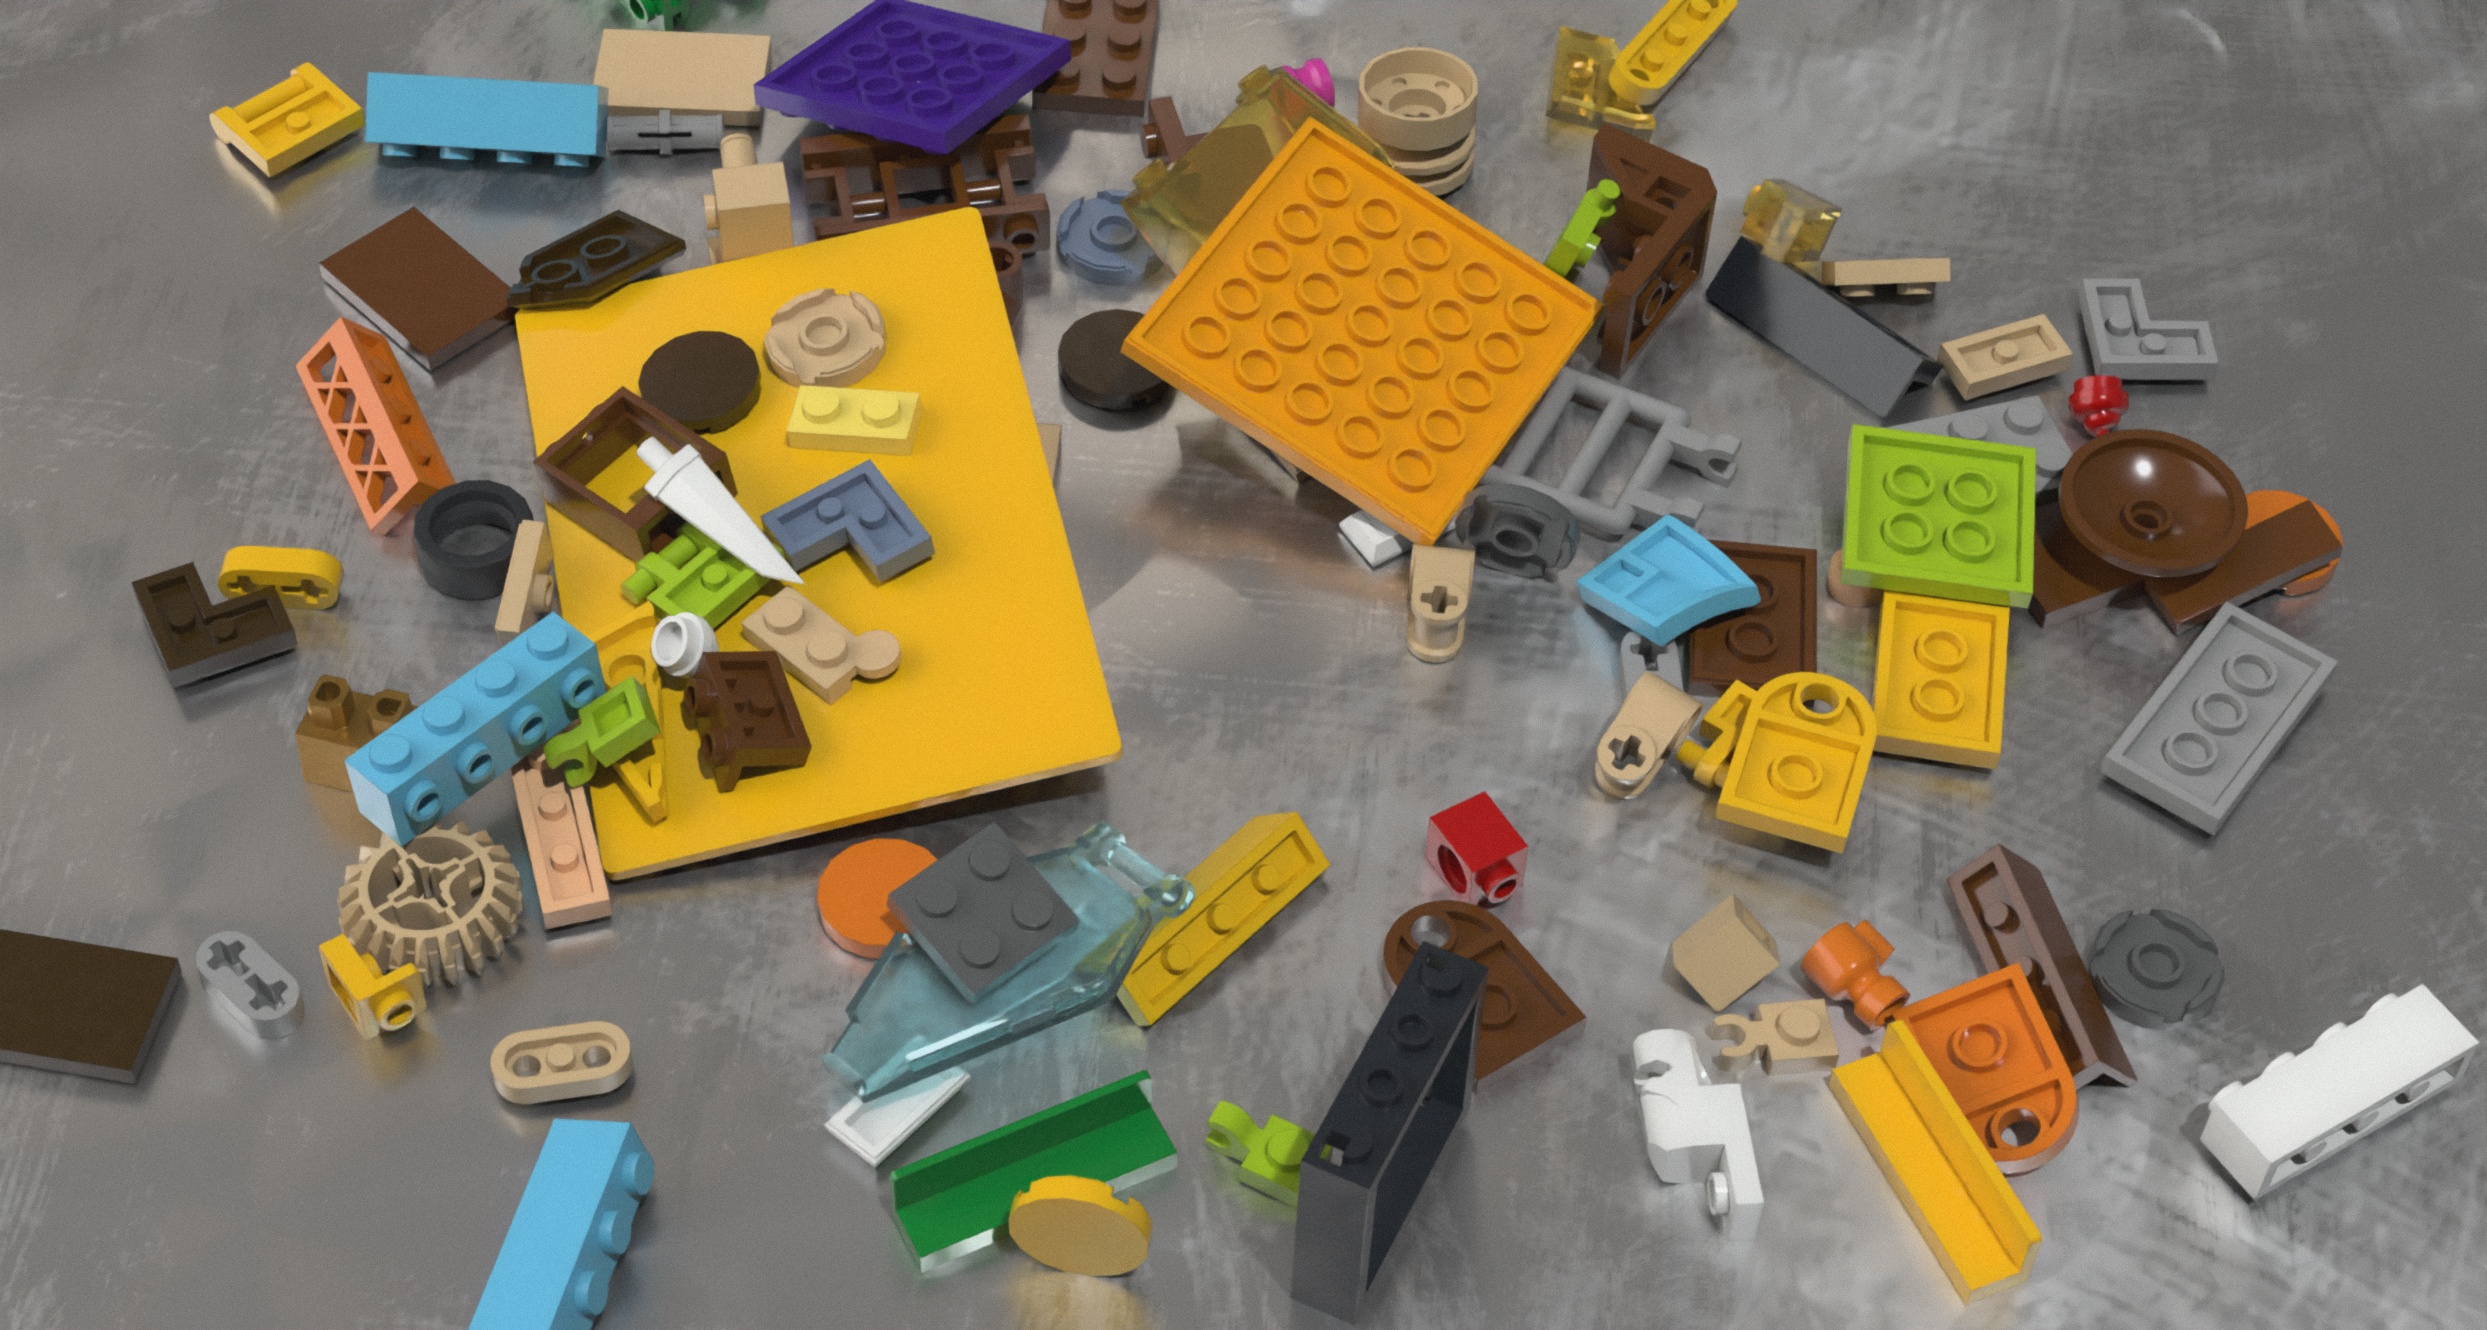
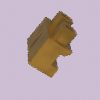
M327 674L320 676L308 698V710L295 732L304 781L353 792L344 760L419 706L411 704L408 693L385 689L372 696L351 691V687L344 678Z

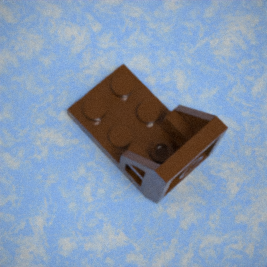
M1605 123L1593 138L1586 192L1596 188L1599 182L1604 179L1614 181L1620 188V195L1616 200V212L1607 225L1599 227L1596 231L1597 235L1601 237L1597 249L1611 274L1603 294V302L1608 304L1607 316L1597 335V343L1602 345L1599 371L1620 380L1703 276L1717 189L1707 168Z

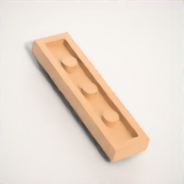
M569 726L565 727L563 730L558 732L553 737L559 734L569 732ZM549 740L510 768L545 929L612 915L610 898L583 785L572 788L567 783L563 766L573 759L564 761L554 769L548 765L543 747Z

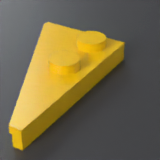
M648 601L586 635V637L597 646L606 692L630 676H633L647 690L661 732L646 741L637 750L628 753L611 765L651 819L656 822L667 816L669 810L661 666L654 660L651 650L652 637L659 622L653 605Z

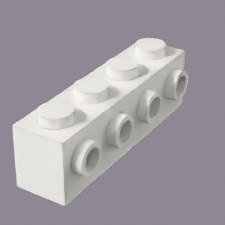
M2424 984L2419 985L2400 997H2397L2394 993L2388 994L2373 1004L2362 1019L2349 1026H2346L2343 1022L2331 1026L2318 1037L2311 1048L2297 1056L2293 1052H2286L2280 1055L2265 1068L2260 1077L2246 1085L2236 1081L2224 1087L2209 1103L2208 1109L2211 1113L2200 1140L2254 1200H2257L2461 1081L2480 1042Z

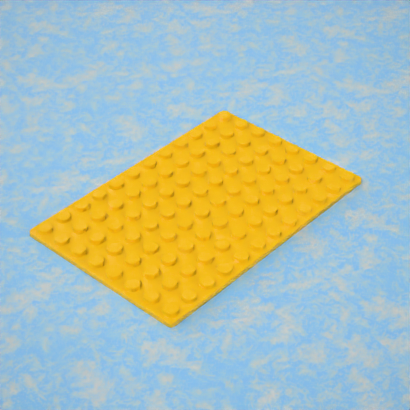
M960 208L802 244L793 248L767 252L624 285L590 303L527 310L521 309L516 313L515 322L537 458L550 444L563 437L583 420L595 406L603 403L622 386L642 398L638 385L642 366L657 348L675 337L692 332L722 331L741 338L755 352L761 372L760 384L762 389L760 398L746 417L729 428L711 433L710 427L705 429H694V432L727 454L738 492L734 498L760 530L765 534L760 516L870 459L932 537L935 554L879 582L852 545L848 543L795 571L806 585L771 579L713 629L719 645V652L761 651L745 638L741 622L787 585H790L856 637L867 631L883 630L897 638L902 658L900 665L895 671L885 677L876 679L865 678L859 674L855 675L852 678V688L832 705L783 668L812 746L805 765L743 766L734 790L720 791L712 768L705 766L702 760L701 737L695 720L687 716L684 707L685 684L689 679H693V677L681 678L670 675L661 666L669 814L654 822L612 765L606 768L597 760L596 772L589 780L602 867L609 879L622 880L1100 766L1115 762L1121 758L1123 748L983 222L977 208ZM827 288H834L836 294L850 296L849 290L861 293L878 306L888 336L885 355L873 372L856 384L843 388L920 393L923 411L910 456L790 447L786 431L799 388L788 385L774 373L764 344L766 332L768 334L772 327L771 318L781 306L798 295ZM636 443L585 485V487L625 514L649 494L644 487L655 474L637 456V450L640 446ZM543 493L563 619L586 636L648 602L647 597L650 594L638 604H635L626 597L621 589V584L636 572V562L550 505Z

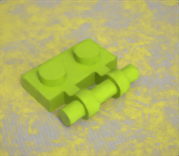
M1609 179L1601 180L1596 188L1590 189L1585 193L1570 221L1561 231L1550 253L1543 262L1544 266L1572 284L1580 273L1572 265L1576 264L1584 269L1601 240V237L1596 233L1597 229L1607 225L1616 212V200L1620 195V188L1614 181Z
M686 521L676 530L678 537L658 554L649 552L635 564L636 572L621 584V589L626 597L635 604H638L650 594L647 600L653 605L656 616L660 620L668 616L689 612L704 618L709 626L714 629L772 578L762 577ZM772 543L785 559L783 550Z

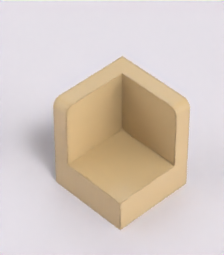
M1731 894L1672 943L1674 967L1715 1011L1725 1009L1780 965L1776 940L1734 894Z

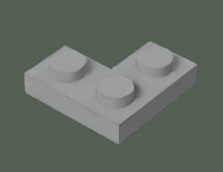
M2082 278L2078 298L2096 375H2108L2120 379L2214 380L2219 361L2208 320H2150L2140 278Z

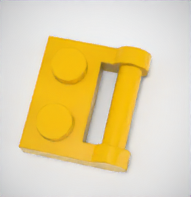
M305 62L292 69L290 78L232 109L228 106H223L209 115L211 125L217 136L225 144L232 143L269 177L276 175L365 125L362 108L309 62Z

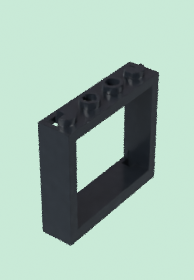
M1425 941L1420 945L1301 1160L1290 1298L1351 1325H1356L1469 1111L1489 967ZM1422 1100L1428 1101L1426 1107L1420 1105ZM1326 1144L1344 1152L1340 1166L1319 1158Z

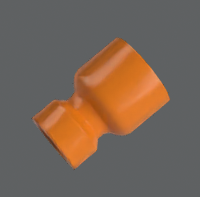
M1867 920L1860 922L1854 928L1847 922L1833 927L1810 948L1800 964V970L1828 998L1835 1001L1850 1000L1854 1004V1014L1871 1031H1876L1893 1019L1891 1012L1904 1007L1910 997V993L1893 976H1883L1879 972L1892 956L1895 948Z

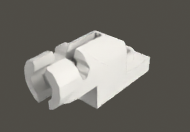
M1659 1029L1638 1035L1632 1043L1634 1056H1630L1635 1088L1640 1093L1641 1101L1638 1102V1112L1641 1116L1647 1153L1651 1164L1663 1182L1679 1184L1708 1182L1710 1210L1713 1215H1722L1727 1242L1755 1240L1764 1207V1198L1740 1083L1712 1085L1699 1055L1697 1040L1686 1031Z

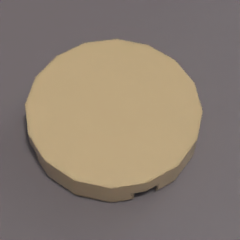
M834 288L817 289L794 297L776 311L771 318L772 327L768 334L767 332L765 334L764 344L774 373L788 385L797 388L800 385L843 388L856 384L875 370L886 352L888 336L878 306L861 293L849 290L850 296L836 294Z

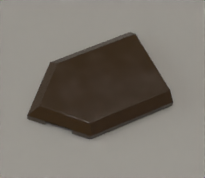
M618 209L526 255L519 268L521 279L519 283L513 284L506 297L509 307L527 310L590 303L682 256L687 248L685 240Z

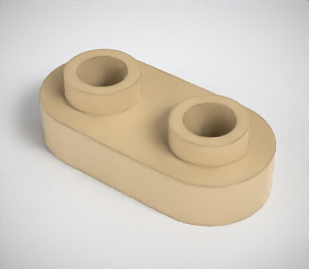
M590 1021L512 1033L496 1045L491 1055L490 1065L495 1087L505 1099L520 1104H531L603 1094L615 1090L630 1076L633 1059L629 1038L620 1027L606 1021ZM597 1061L607 1062V1064L603 1066L593 1068L588 1067L590 1064ZM526 1071L538 1072L535 1076L519 1077V1075Z

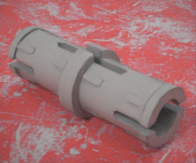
M659 110V116H607L609 152H615L616 150H660L661 155H673V149L720 150V142L725 138L723 113H717V115H672V110Z

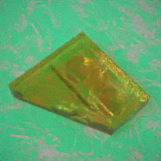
M1560 26L1554 45L1545 117L1600 130L1606 123L1646 142H1650L1656 127V120L1653 114L1644 115L1639 105L1628 104L1621 100L1609 84V72L1620 53L1615 40Z

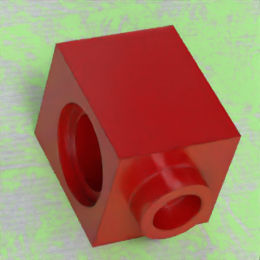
M1484 791L1429 817L1425 857L1459 901L1480 907L1488 902H1502L1512 896L1519 887L1523 886L1529 846Z

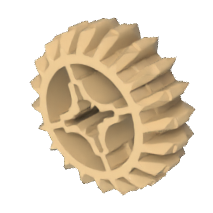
M438 820L402 847L382 831L379 849L361 846L360 856L358 857L359 864L346 866L345 885L339 888L337 898L341 913L339 917L341 931L359 956L365 952H369L373 956L382 974L392 972L408 963H413L421 974L422 984L426 991L434 977L445 976L455 986L459 971L467 968L480 976L484 966L483 957L502 960V953L505 948L503 941L516 939V932L518 930L517 919L522 918V911L524 910L522 892L520 891L522 889L520 873L515 869V865L511 863L510 854L505 850L504 844L494 845L493 839L489 837L486 829L471 835L470 829L463 820L450 830H445L443 824Z

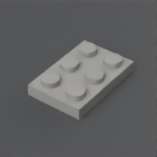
M2039 395L1886 427L1888 429L2036 448L2035 508L2059 500L2061 477L2067 462L2073 455Z

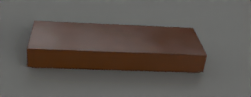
M2306 500L2245 529L2236 549L2229 557L2213 568L2181 577L2147 576L2145 577V590L2175 634L2178 635L2214 618L2226 601L2237 607L2341 557L2343 546L2311 501Z

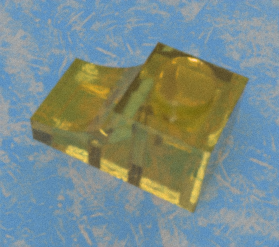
M1764 179L1762 185H1757L1753 188L1744 204L1743 216L1747 218L1740 232L1763 246L1762 254L1780 263L1819 261L1843 208L1785 179Z

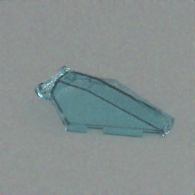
M1106 822L1097 823L1067 847L1030 857L1024 854L1080 919L1077 931L972 1006L909 932L908 934L896 932L846 1007L845 1012L850 1020L849 1024L830 1053L820 1056V1060L828 1073L865 1104L1111 1003L1154 926L1164 917H1179L1190 908L1195 896L1193 885L1177 873L1166 874L1129 847L1122 832ZM1100 865L1104 867L1110 865L1144 891L1135 898L1096 869L1095 866Z

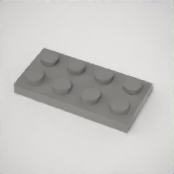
M2226 601L2105 755L2100 772L2214 836L2332 679L2339 661Z

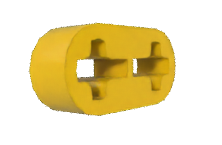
M237 546L230 549L224 556L218 578V588L230 600L274 585L284 608L320 610L333 606L338 600L344 568L340 561L324 551L302 548Z

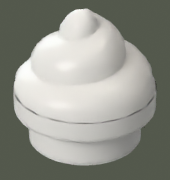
M683 612L676 616H668L657 625L652 637L651 650L654 660L668 674L681 678H691L696 673L702 653L719 652V645L713 629L704 618L693 613Z

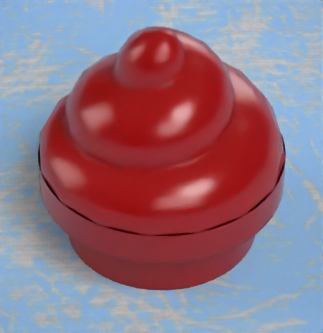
M2094 375L2080 378L2074 382V393L2068 397V408L2074 420L2084 426L2087 433L2095 438L2109 433V429L2117 426L2121 416L2129 409V394L2122 389V380L2114 376Z

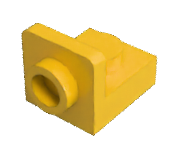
M344 933L319 945L327 986L365 1041L387 1030H396L405 1026L416 1015L426 1010L427 1005L421 974L413 963H408L383 976L373 956L369 952L359 956Z

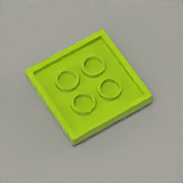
M1853 424L1848 441L1840 584L2028 609L2033 595L2036 448Z

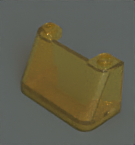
M1263 64L1237 83L1242 91L1234 100L1238 105L1237 108L1182 158L1166 166L1161 159H1158L1139 171L1132 178L1136 188L1119 204L1175 279L1309 116L1392 169L1395 167L1394 162L1379 143L1282 67H1277L1270 71L1266 64Z

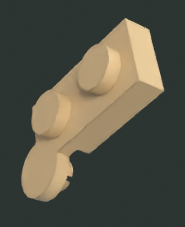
M787 585L741 622L745 638L761 651H776L782 668L830 705L852 688V678L855 675L859 674L865 678L874 679L885 677L895 671L900 665L902 658L899 641L893 634L883 630H872L856 637L790 585Z

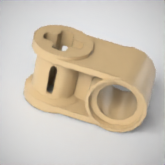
M1417 544L1412 546L1407 600H1410L1406 641L1411 653L1423 661L1431 663L1446 662L1460 653L1463 645L1465 613L1467 606L1470 605L1475 550Z
M1650 670L1645 671L1631 689L1617 717L1602 736L1598 745L1595 779L1600 789L1608 796L1618 800H1630L1646 791L1668 757L1679 748L1691 731L1702 711L1703 703ZM1628 755L1637 759L1636 765L1629 763L1623 770L1614 767L1615 760L1622 762Z

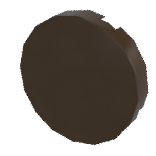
M1122 309L1094 312L1075 321L1062 335L1058 349V368L1060 376L1062 374V377L1067 381V388L1075 397L1096 407L1120 410L1133 408V401H1140L1147 398V403L1159 398L1169 388V383L1120 352L1124 339L1145 314Z
M696 331L671 339L657 348L644 363L638 382L642 399L693 432L694 429H705L710 427L711 433L729 428L748 415L758 402L762 389L760 384L761 372L755 352L741 338L722 331Z

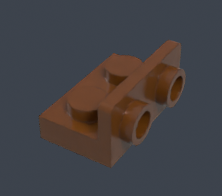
M737 651L702 653L693 679H689L685 684L684 707L687 716L695 720L701 737L702 760L705 766L712 768L719 790H734L743 766L805 765L812 746L777 652Z

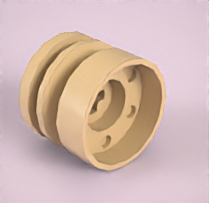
M1405 47L1386 51L1370 60L1359 75L1357 146L1434 196L1446 194L1464 184L1472 173L1474 166L1478 78L1469 64L1454 54L1427 47Z

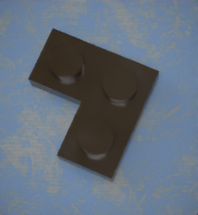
M193 562L131 582L137 603L173 688L298 646L294 628L274 585L212 605Z

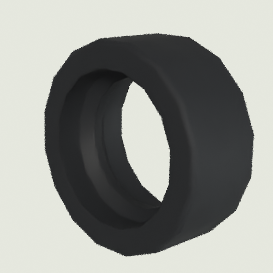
M490 480L462 481L443 487L426 499L415 516L413 531L418 562L426 580L442 593L462 599L489 598L503 593L519 523L522 524V520L534 521L526 499L510 486ZM491 523L505 527L513 533L509 540L496 550L481 555L461 556L447 552L439 546L442 540L454 530L470 524Z

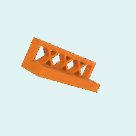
M340 317L295 367L370 530L385 536L416 503L423 505L426 499L443 487L456 484L386 337ZM336 355L337 360L332 381L325 382L320 371ZM354 394L356 401L351 422L344 423L342 416L347 395ZM373 435L375 443L370 464L363 465L361 457L366 436ZM386 477H393L398 490L382 506L380 500Z

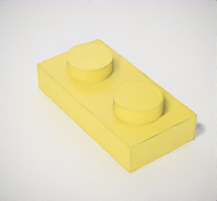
M800 385L786 431L790 447L910 456L923 411L920 393Z

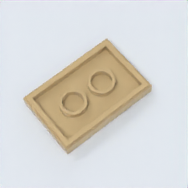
M604 28L593 85L609 88L607 116H659V110H672V115H717V113H723L724 125L760 127L763 107L755 104L753 84L769 73L772 53L771 35Z

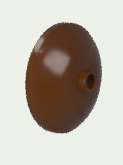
M2128 429L2107 433L2090 440L2071 456L2064 468L2059 485L2058 497L2061 513L2075 537L2087 549L2108 563L2141 575L2181 577L2213 568L2229 557L2236 549L2244 533L2248 518L2247 499L2233 471L2219 457L2203 446L2181 436L2163 431Z

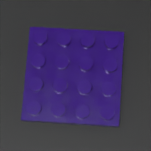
M875 0L753 84L755 104L780 111L786 117H804L823 122L832 129H850L873 135L879 141L900 142L920 147L929 154H948L1070 62V40L911 1Z

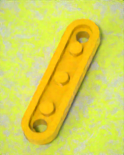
M1669 0L1617 56L1608 75L1609 84L1617 96L1624 102L1632 105L1655 103L1728 23L1738 4V0Z

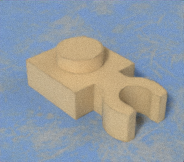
M1824 998L1758 1004L1755 1021H1750L1737 1014H1723L1714 1018L1711 1030L1712 1040L1730 1039L1739 1044V1046L1721 1048L1718 1059L1719 1070L1737 1072L1747 1068L1753 1060L1763 1059L1765 1060L1768 1076L1829 1071L1836 1068L1839 1053Z

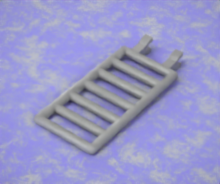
M1565 366L1552 383L1551 388L1501 467L1493 464L1479 485L1508 483L1530 487L1553 497L1570 510L1576 521L1613 535L1624 534L1632 522L1649 528L1667 514L1677 518L1700 534L1701 528L1695 525L1704 512L1705 503L1687 497L1671 500L1652 493L1651 490L1670 458L1699 468L1707 479L1728 488L1738 470V463L1733 462L1741 448L1742 439L1725 433L1708 436L1689 429L1692 421L1691 415L1684 408ZM1574 395L1606 406L1557 487L1524 476ZM1629 414L1661 426L1613 508L1580 496Z

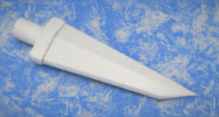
M650 437L641 444L637 450V456L655 472L644 489L655 500H660L762 577L806 585L708 467L701 454L694 447L687 444L673 455L655 437Z

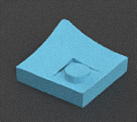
M1669 514L1658 520L1576 581L1582 601L1661 647L1703 621L1731 610L1755 606L1761 601L1756 584L1733 561L1695 530Z

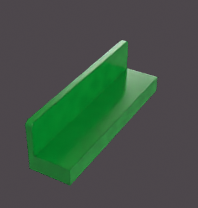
M1142 1070L892 1171L890 1173L892 1217L920 1272L922 1273L1011 1236L1009 1234V1215L1013 1199L1020 1190L1023 1193L1029 1192L1031 1182L1044 1177L1071 1175L1104 1182L1114 1188V1194L1177 1168L1178 1152L1152 1108L1151 1076L1147 1070Z

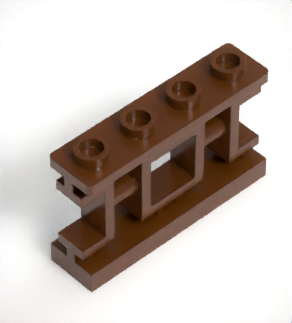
M1028 113L996 117L985 127L958 145L955 150L948 154L940 155L929 154L920 147L900 142L879 141L873 135L862 132L799 138L802 181L807 204L836 201L839 216L813 219L814 242L971 207V205L1000 202L1001 206L978 208L988 242H1007L1014 245L1021 254L1050 249V210L1046 202L1045 193L1016 196L1012 182L1036 178L1035 150L1032 145V131ZM995 176V179L965 182V178ZM881 188V192L850 195L849 191ZM951 188L954 203L900 209L897 196L899 193ZM878 215H886L887 218L863 222H855L854 219Z

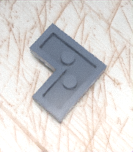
M870 459L760 516L765 534L772 543L783 550L785 560L794 571L850 543L878 581L882 582L935 554L932 537Z

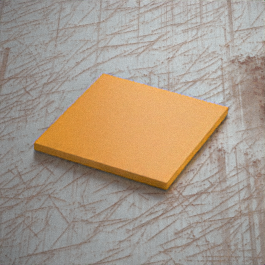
M1309 116L1124 339L1120 352L1415 544L1434 546L1457 515L1460 504L1467 493L1477 488L1601 318L1607 305Z

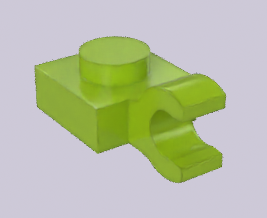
M630 676L578 710L582 724L567 733L553 737L544 745L543 750L547 763L552 769L560 766L566 760L573 759L563 766L567 783L572 788L586 783L596 772L597 760L607 768L623 756L637 750L646 741L661 732L647 690L633 676Z
M1220 1100L1207 1121V1126L1212 1129L1204 1144L1221 1155L1243 1162L1240 1166L1239 1181L1297 1209L1301 1160L1315 1134L1274 1114L1270 1116L1264 1128L1261 1129L1240 1107ZM1326 1144L1319 1158L1329 1162L1332 1158L1334 1147Z

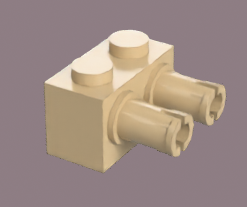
M734 133L726 136L720 142L722 168L712 169L714 194L703 195L707 230L718 229V236L707 237L710 265L793 248L790 200L783 162L758 164L754 142L749 135Z

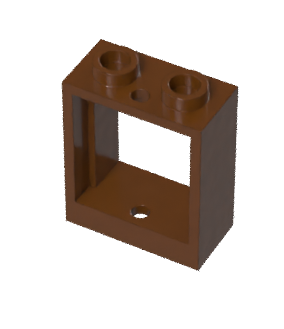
M622 386L603 403L595 406L583 420L563 437L550 444L533 461L546 501L637 563L649 552L658 554L678 537L676 530L687 520L660 500H655L650 494L645 496L625 514L585 487L588 482L634 443L641 446L648 438L655 437L673 455L687 444H690L701 454L704 462L732 496L735 497L738 492L727 454Z

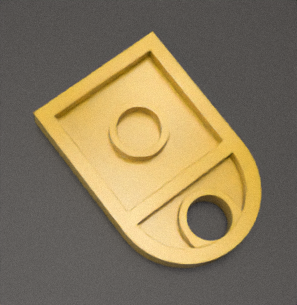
M1814 672L1785 674L1764 684L1755 693L1749 705L1718 801L1715 818L1843 854L1877 737V720L1872 707L1865 697L1854 687L1840 679ZM1813 699L1821 700L1829 704L1833 711L1825 714L1815 713L1808 710L1802 703Z

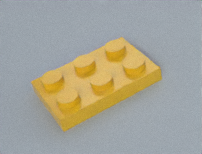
M1884 590L1880 607L1872 709L1877 720V737L1873 751L1990 769L1997 768L2001 755L2010 608Z

